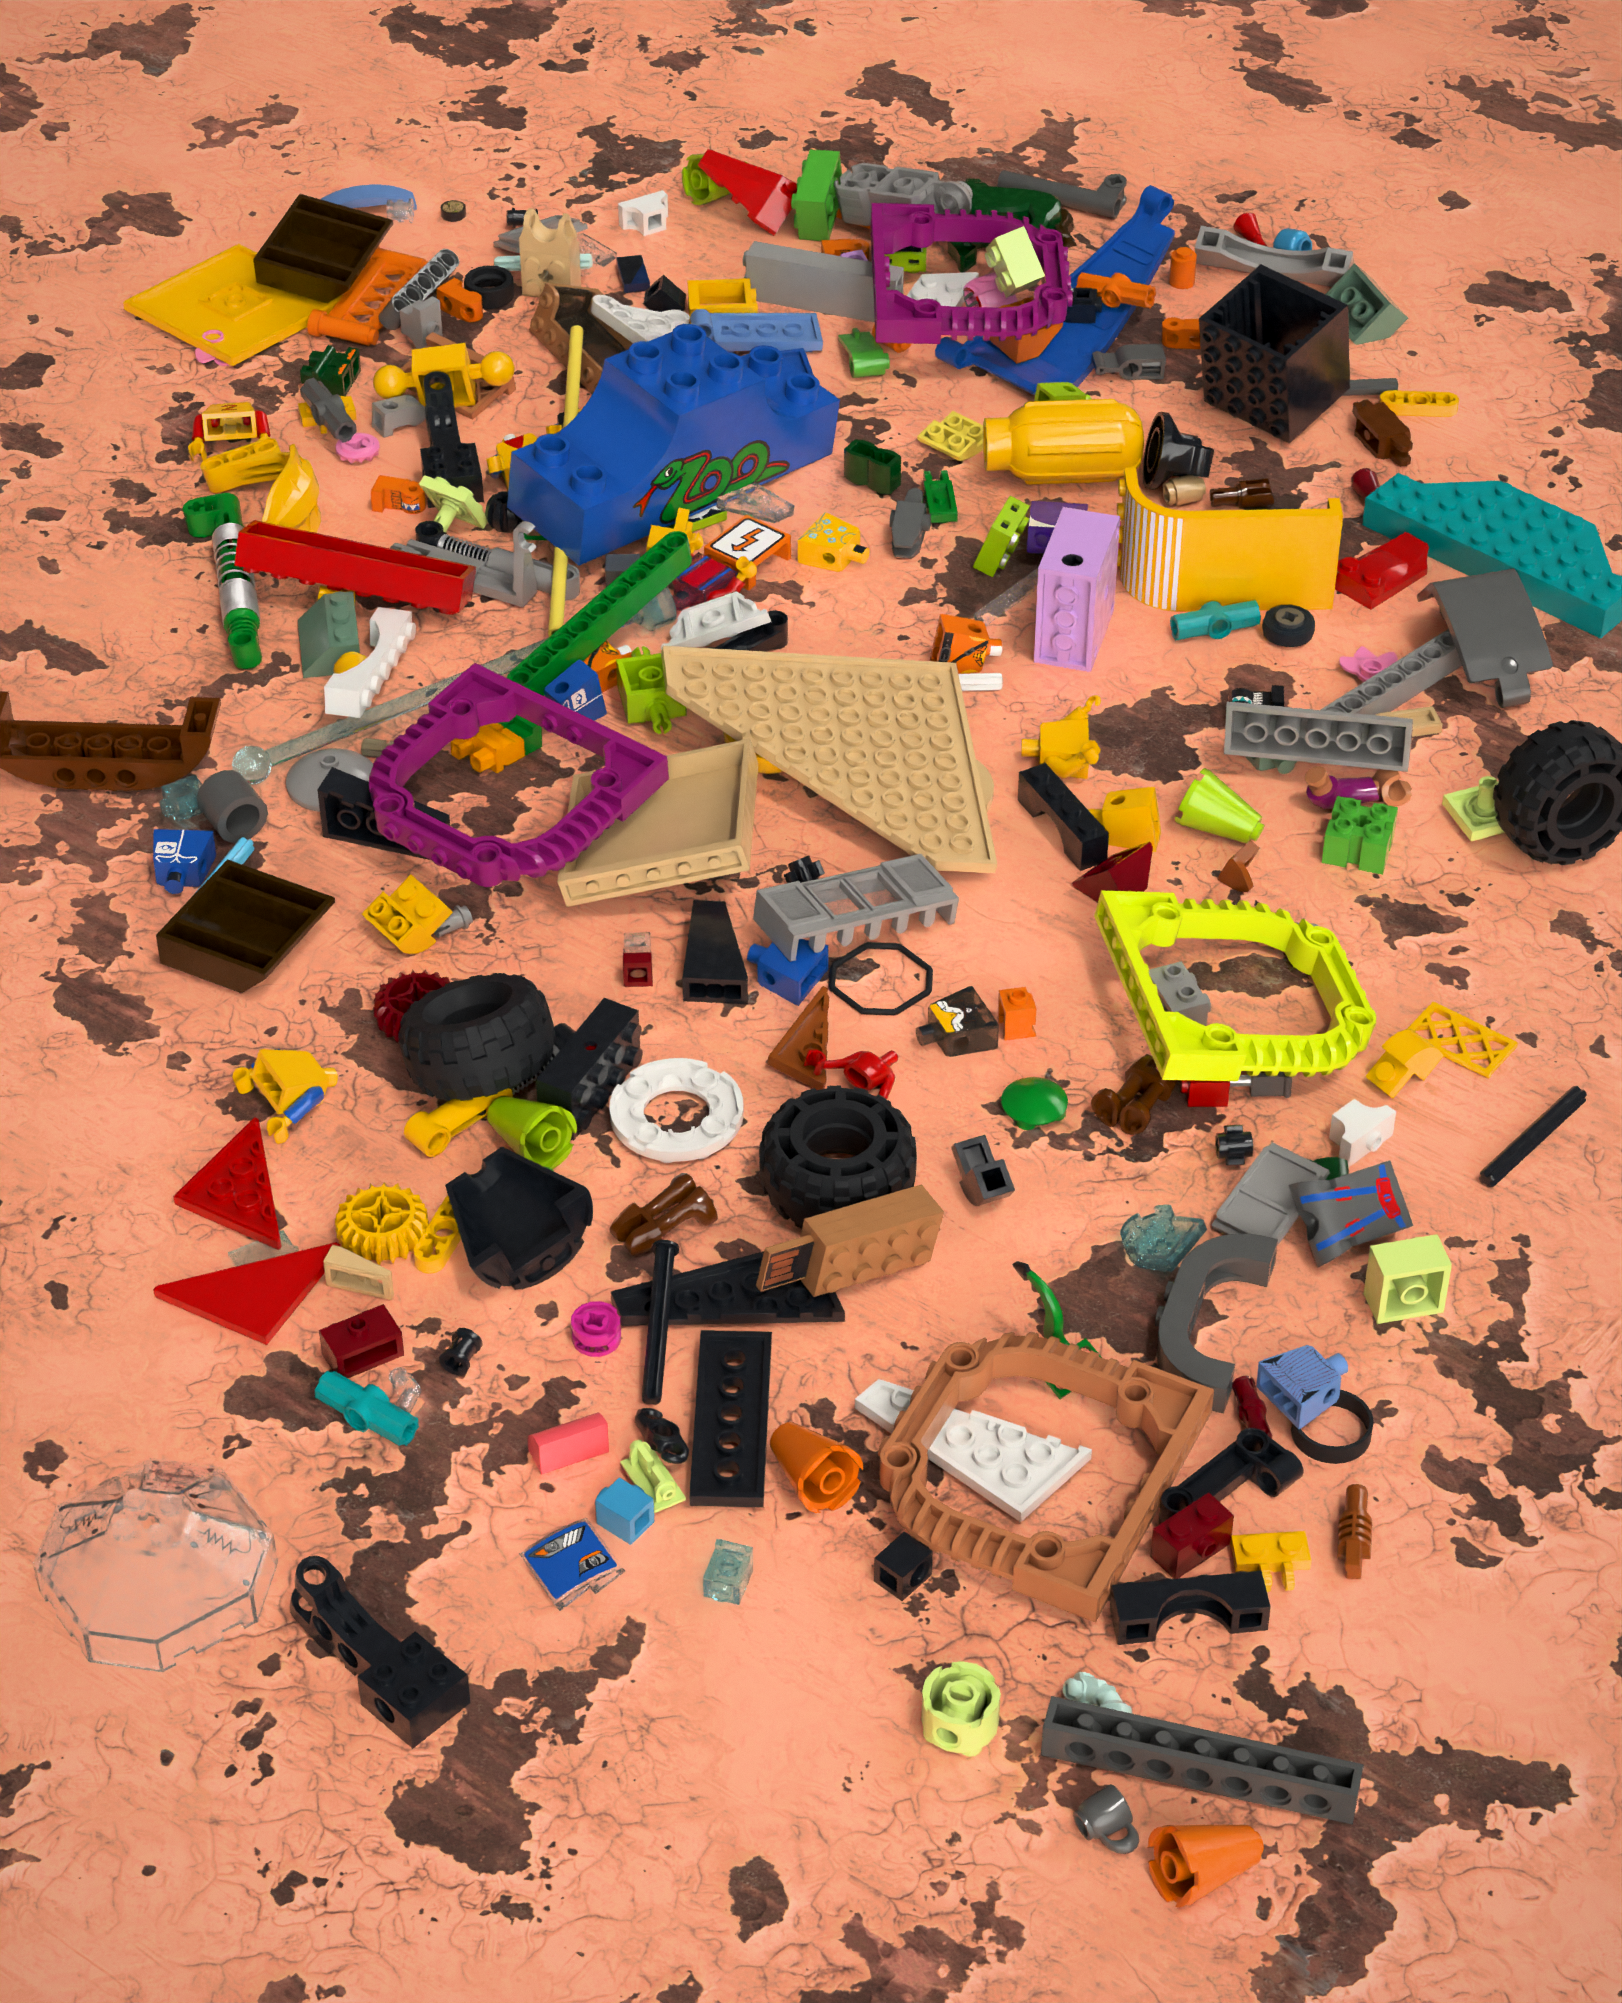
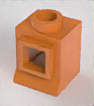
M1026 987L999 990L997 1019L999 1023L1004 1022V1041L1036 1037L1033 1025H1036L1037 1008L1032 993H1028Z

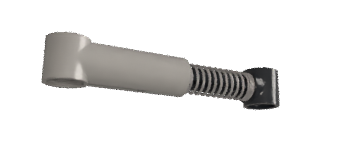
M435 521L421 522L415 528L416 541L485 561V567L513 575L514 552L498 547L489 549V547H481L467 540L463 541V539L459 540V538L454 536L450 537L446 532H443V526ZM532 558L537 590L551 594L553 565ZM568 564L565 600H572L580 594L579 569L576 566Z

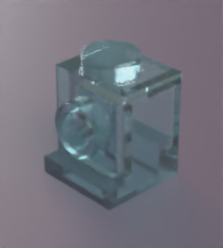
M196 775L161 786L163 799L159 803L165 817L172 816L176 822L202 813L197 806L196 799L202 783Z
M722 1539L716 1540L715 1550L703 1576L704 1597L712 1598L718 1602L740 1605L753 1573V1547Z

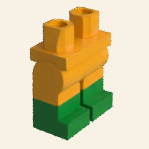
M516 715L509 722L480 726L479 732L472 738L454 739L451 741V754L458 760L469 755L472 768L479 773L488 768L495 773H499L504 770V765L508 766L542 747V727Z

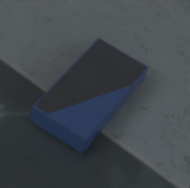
M642 255L616 257V266L624 293L646 291L650 287V281Z

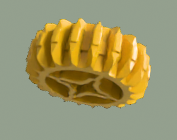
M385 1182L381 1187H374L370 1183L369 1189L362 1190L357 1188L355 1195H347L345 1203L339 1204L338 1213L335 1218L336 1237L339 1239L341 1246L367 1260H376L378 1265L383 1260H390L394 1264L397 1257L407 1259L408 1253L414 1252V1247L419 1242L421 1236L425 1235V1229L429 1225L427 1208H425V1204L422 1203L419 1195H413L410 1188L402 1190L398 1183L393 1187H388Z

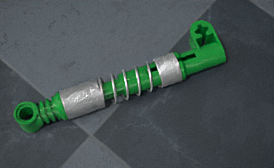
M220 493L189 500L182 508L189 534L197 538L212 536L222 622L226 633L229 635L228 644L233 663L240 669L256 667L262 661V653L257 632L260 627V614L254 573L245 572L243 567L234 566L238 532L245 527L242 522L240 501L238 497L231 493Z

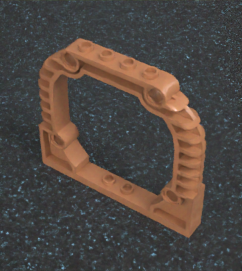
M1014 1332L1004 1333L999 1339L987 1342V1339L983 1338L972 1345L965 1342H955L943 1351L937 1362H931L926 1373L925 1382L922 1386H916L911 1395L908 1409L900 1411L895 1421L894 1431L890 1437L885 1436L878 1450V1456L880 1457V1484L886 1491L890 1492L891 1506L901 1527L905 1528L914 1539L930 1547L933 1552L937 1554L945 1553L950 1555L952 1560L957 1562L965 1561L970 1563L971 1567L978 1570L982 1568L988 1570L995 1577L1001 1578L1003 1576L1013 1580L1012 1590L1096 1623L1111 1596V1586L1116 1585L1156 1515L1160 1507L1162 1493L1172 1486L1212 1413L1214 1389L1133 1360L1128 1368L1120 1365L1116 1359L1110 1358L1107 1360L1099 1357V1353L1092 1350L1088 1353L1080 1350L1076 1344L1066 1345L1061 1343L1059 1338L1051 1336L1047 1339L1039 1337V1334L1029 1332L1026 1336H1015ZM1024 1376L1043 1380L1116 1408L1117 1420L1126 1427L1142 1428L1151 1440L1156 1453L1161 1456L1151 1474L1148 1472L1144 1474L1138 1492L1140 1494L1137 1499L1131 1498L1124 1513L1125 1521L1114 1539L1099 1534L1081 1540L1064 1542L1061 1536L1050 1531H1041L1034 1534L1031 1538H1027L953 1510L933 1498L927 1490V1452L958 1401L972 1400L980 1396L987 1389L992 1379Z

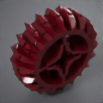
M412 969L411 974L408 975L400 972L397 979L389 977L388 983L380 985V990L375 993L374 998L375 1007H373V1012L379 1030L385 1032L386 1038L394 1037L398 1043V1034L401 1029L400 1022L407 1009L430 991L444 987L445 984L451 983L449 978H441L438 972L430 975L426 969L422 973H415Z

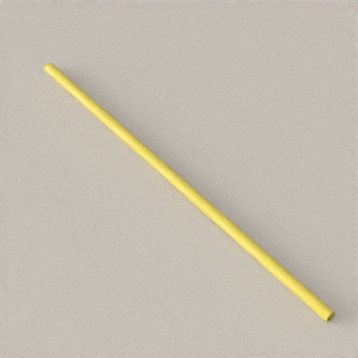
M578 325L572 326L570 329L563 428L578 414L583 328ZM555 546L548 628L549 637L562 627L564 623L568 556H566L563 550Z

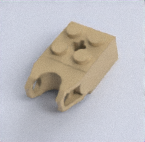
M528 208L524 215L523 230L519 237L522 295L539 298L545 283L581 287L579 241H577V232L571 222L570 215L563 213L562 218L559 219L558 229H549L541 223L535 209ZM558 291L559 301L572 303L577 293Z

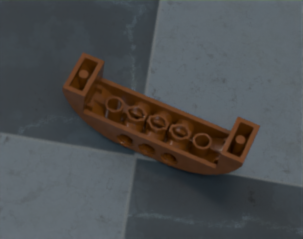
M0 691V768L18 778L53 788L111 791L158 788L184 777L201 762L212 741L221 699L190 697L183 725L25 721L13 719L9 692Z

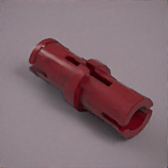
M1249 1376L1236 1378L1232 1383V1389L1238 1401L1237 1413L1240 1420L1245 1423L1246 1429H1260L1272 1439V1432L1266 1420L1267 1408L1264 1401L1258 1396L1254 1379L1252 1377L1249 1379Z

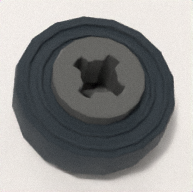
M1279 605L1266 612L1262 628L1264 636L1270 642L1284 647H1298L1312 639L1315 632V620L1308 610L1300 606Z

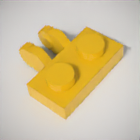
M1305 1531L1231 1535L1230 1546L1235 1572L1262 1571L1267 1592L1271 1591L1273 1584L1270 1572L1281 1571L1282 1584L1285 1591L1295 1588L1294 1571L1310 1570L1312 1560Z

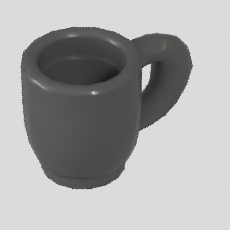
M1110 1784L1084 1800L1077 1810L1073 1812L1075 1823L1087 1840L1093 1838L1100 1839L1109 1850L1120 1854L1133 1852L1138 1847L1140 1841L1139 1834L1131 1824L1133 1822L1131 1810L1124 1796L1114 1785ZM1124 1827L1127 1829V1836L1121 1840L1107 1838V1836Z

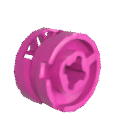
M592 1301L579 1306L571 1316L572 1342L575 1349L581 1354L590 1357H601L615 1351L621 1343V1320L617 1309L611 1304L602 1301ZM590 1347H595L593 1352H590Z

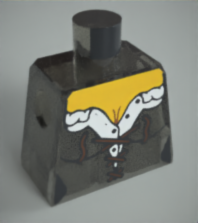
M973 986L966 987L931 1003L928 1007V1024L916 1028V1037L921 1046L937 1042L948 1057L998 1048L999 1024Z

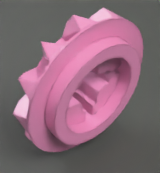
M355 433L352 439L342 443L341 440H338L336 443V454L340 456L341 460H348L350 464L355 461H359L362 464V461H372L374 456L379 455L380 444L378 439L372 435Z

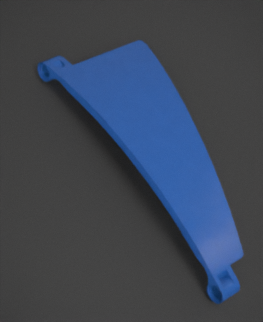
M1152 185L1147 186L1141 194L1138 209L1133 217L1122 225L1088 260L1069 275L1071 276V287L1076 288L1077 278L1081 272L1109 278L1115 273H1122L1131 282L1149 285L1175 236L1173 229L1160 224L1173 208L1174 200L1172 195ZM1102 302V312L1097 313L1096 323L1063 322V327L1039 357L1018 364L990 340L983 341V336H975L973 341H966L964 344L951 340L950 337H944L941 339L940 344L936 346L935 356L937 359L957 369L974 364L1033 395L1036 393L1038 383L1069 382L1078 387L1094 369L1092 353L1096 351L1101 353L1107 352L1137 306L1121 303L1119 307L1111 308Z

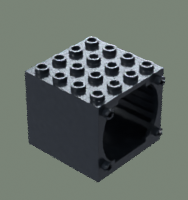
M1260 264L1199 318L1204 401L1254 427L1272 434L1276 438L1291 443L1350 389L1348 305Z

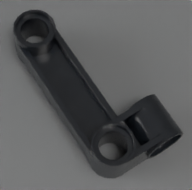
M768 611L771 619L770 623L743 631L713 649L767 652L770 649L784 648L788 644V617L782 611Z
M1256 1428L1244 1429L1238 1434L1235 1442L1178 1486L1170 1487L1162 1493L1159 1524L1208 1492L1220 1502L1248 1479L1259 1486L1265 1494L1276 1497L1303 1476L1304 1469L1302 1463L1294 1453L1283 1448L1264 1431Z

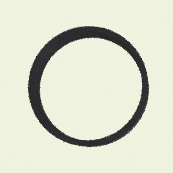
M1340 1390L1339 1399L1332 1406L1347 1409L1362 1420L1367 1432L1360 1440L1346 1446H1327L1310 1439L1293 1423L1291 1427L1292 1438L1296 1446L1305 1455L1324 1463L1340 1464L1353 1461L1366 1452L1371 1442L1373 1415L1370 1408L1358 1396Z

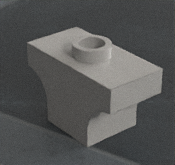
M432 296L425 301L417 300L400 310L401 333L413 341L416 349L424 348L427 345L425 338L431 332L443 337L439 299Z

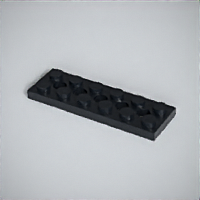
M701 1330L689 1495L690 1506L764 1508L772 1332ZM732 1359L743 1361L742 1364L737 1366L727 1364ZM731 1386H737L742 1389L737 1393L725 1391L726 1388ZM727 1414H737L740 1416L739 1419L733 1421L726 1420L723 1417ZM728 1441L736 1442L739 1444L737 1447L732 1449H727L721 1446L723 1443ZM723 1470H734L737 1472L732 1477H724L719 1473Z

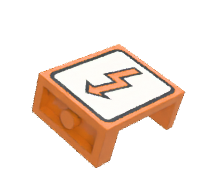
M745 515L704 546V557L708 556L704 563L714 559L725 565L724 569L715 574L717 576L731 568L732 570L721 576V578L730 582L732 577L737 576L740 572L736 568V561L741 556H746L749 562L752 561L756 566L772 554L787 561L791 559V535L749 515ZM756 575L752 578H745L744 582L746 584L743 587L744 589L749 591L756 586Z

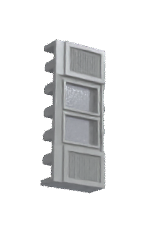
M922 854L881 862L879 866L802 883L795 881L757 890L753 920L791 962L796 961L799 939L810 937L809 946L815 953H819L825 947L827 933L838 931L837 940L842 946H848L853 940L854 927L865 924L864 933L870 940H875L880 935L882 920L893 918L892 927L897 933L901 934L907 929L909 914L920 912L919 921L925 927H930L934 923L936 911L949 925L954 924L959 897L953 892V887Z

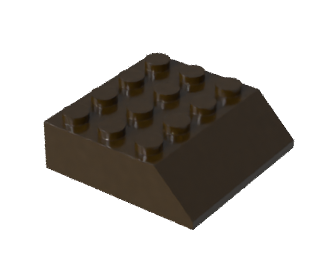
M299 194L253 259L256 283L328 303L350 289L393 226V220Z
M227 859L156 934L160 964L243 993L264 981L335 903V897Z

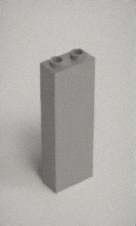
M754 241L749 250L744 252L743 266H746L744 278H750L751 289L756 288V301L875 322L872 262ZM889 265L890 287H886V290H897L903 294L904 267Z

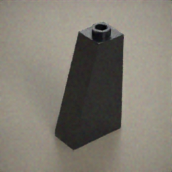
M693 900L682 977L683 1001L748 1004V976L725 901Z

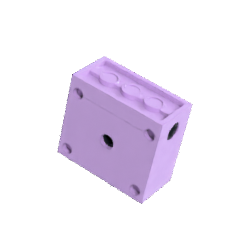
M1067 507L1062 508L1038 567L1034 663L1086 672L1092 671L1114 612L1120 516Z

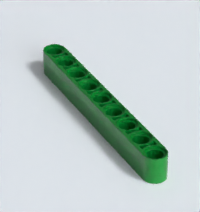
M680 531L670 532L510 671L507 678L544 696V689L549 683L577 660H585L691 565L692 555L687 535Z

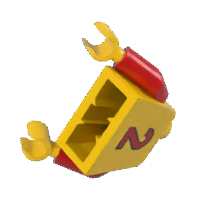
M250 402L210 405L203 413L198 414L194 418L193 442L188 446L191 460L194 461V456L197 454H201L203 461L207 459L204 446L205 441L247 438L262 440L270 438L271 434L267 415L261 410L254 409Z

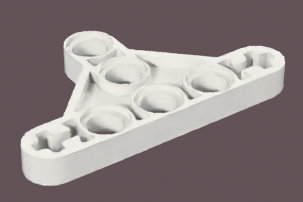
M596 295L592 298L591 313L633 344L640 341H651L672 332L678 325L689 324V315L681 310L674 309L658 312L623 305L606 295Z

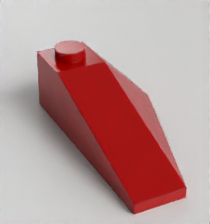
M707 149L698 166L719 187H725L733 195L731 200L736 205L741 203L749 211L747 216L754 223L775 236L792 210V195L797 193V184L778 173Z

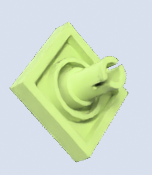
M426 475L423 476L419 485L439 511L433 521L443 526V532L447 533L454 518L482 529L485 528L488 521L482 510L483 506L475 501L472 497L474 494L469 489L463 486H458V488L451 486L449 482L441 477L433 479Z
M1484 776L1479 780V786L1443 795L1442 805L1470 841L1505 833L1496 819L1497 813L1495 811L1493 793L1494 787L1498 785L1499 781L1494 777Z

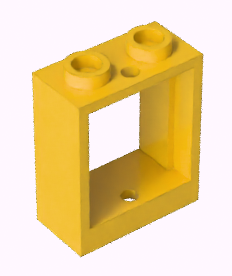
M750 278L687 280L689 317L697 309H705L709 313H758L756 288L751 289ZM727 303H745V304H727ZM701 304H719V305H701Z

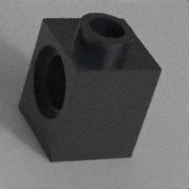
M903 1532L874 1558V1582L899 1600H905L932 1575L933 1551L925 1544Z

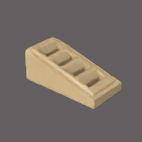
M332 1245L323 1261L326 1286L392 1300L394 1297L392 1271L345 1248Z

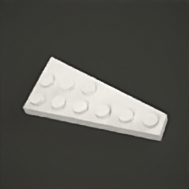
M878 1379L855 1398V1409L892 1434L896 1418L900 1411L908 1409L914 1390ZM954 1409L927 1454L930 1461L1019 1522H1022L1091 1460L1092 1449L1083 1446L1075 1449L1061 1444V1439L1048 1435L1045 1439L1027 1433L1026 1427L972 1410L969 1414Z

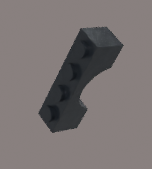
M1046 763L1020 771L1018 801L1033 818L1045 813L1051 817L1060 833L1064 853L1075 866L1082 871L1096 866L1107 859L1108 831Z
M1238 1571L1231 1574L1200 1575L1179 1579L1165 1578L1158 1581L1125 1582L1111 1586L1110 1612L1118 1645L1153 1642L1156 1640L1159 1629L1166 1621L1186 1613L1209 1616L1220 1622L1230 1634L1268 1630L1271 1606L1262 1571Z

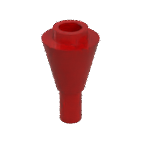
M1249 212L1238 216L1233 225L1234 230L1250 242L1267 246L1262 239L1256 215Z

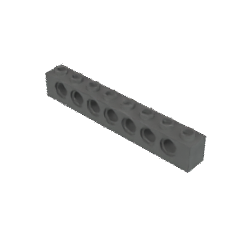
M1051 1696L1042 1733V1756L1353 1825L1364 1764Z

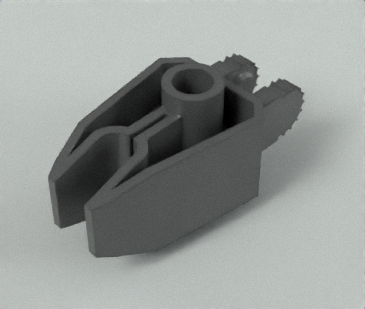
M920 488L908 490L905 501L897 500L896 510L891 511L890 527H892V551L894 557L914 558L920 553L925 532L930 531L931 514H927L926 503H922L923 492Z

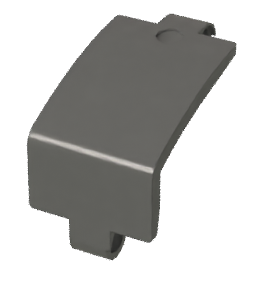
M1514 568L1432 582L1417 594L1418 602L1435 597L1469 683L1497 679L1495 682V694L1501 708L1530 702L1531 690L1527 673L1550 670L1553 667V663L1537 615L1524 585Z

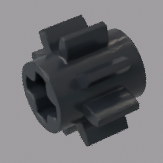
M808 855L789 863L788 867L791 872L784 874L787 883L795 881L802 883L819 879L818 877L825 874L820 860L812 862Z
M1242 1125L1224 1126V1133H1216L1215 1136L1217 1158H1226V1165H1244V1157L1253 1156L1251 1132H1243Z

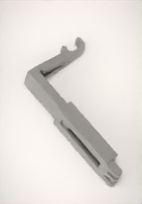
M527 521L521 522L513 530V575L485 567V561L412 539L408 541L407 546L394 543L390 547L395 550L476 566L473 592L524 607L537 593V581L531 553L537 546L534 543L527 542L524 538V533L526 535L529 534L536 526Z

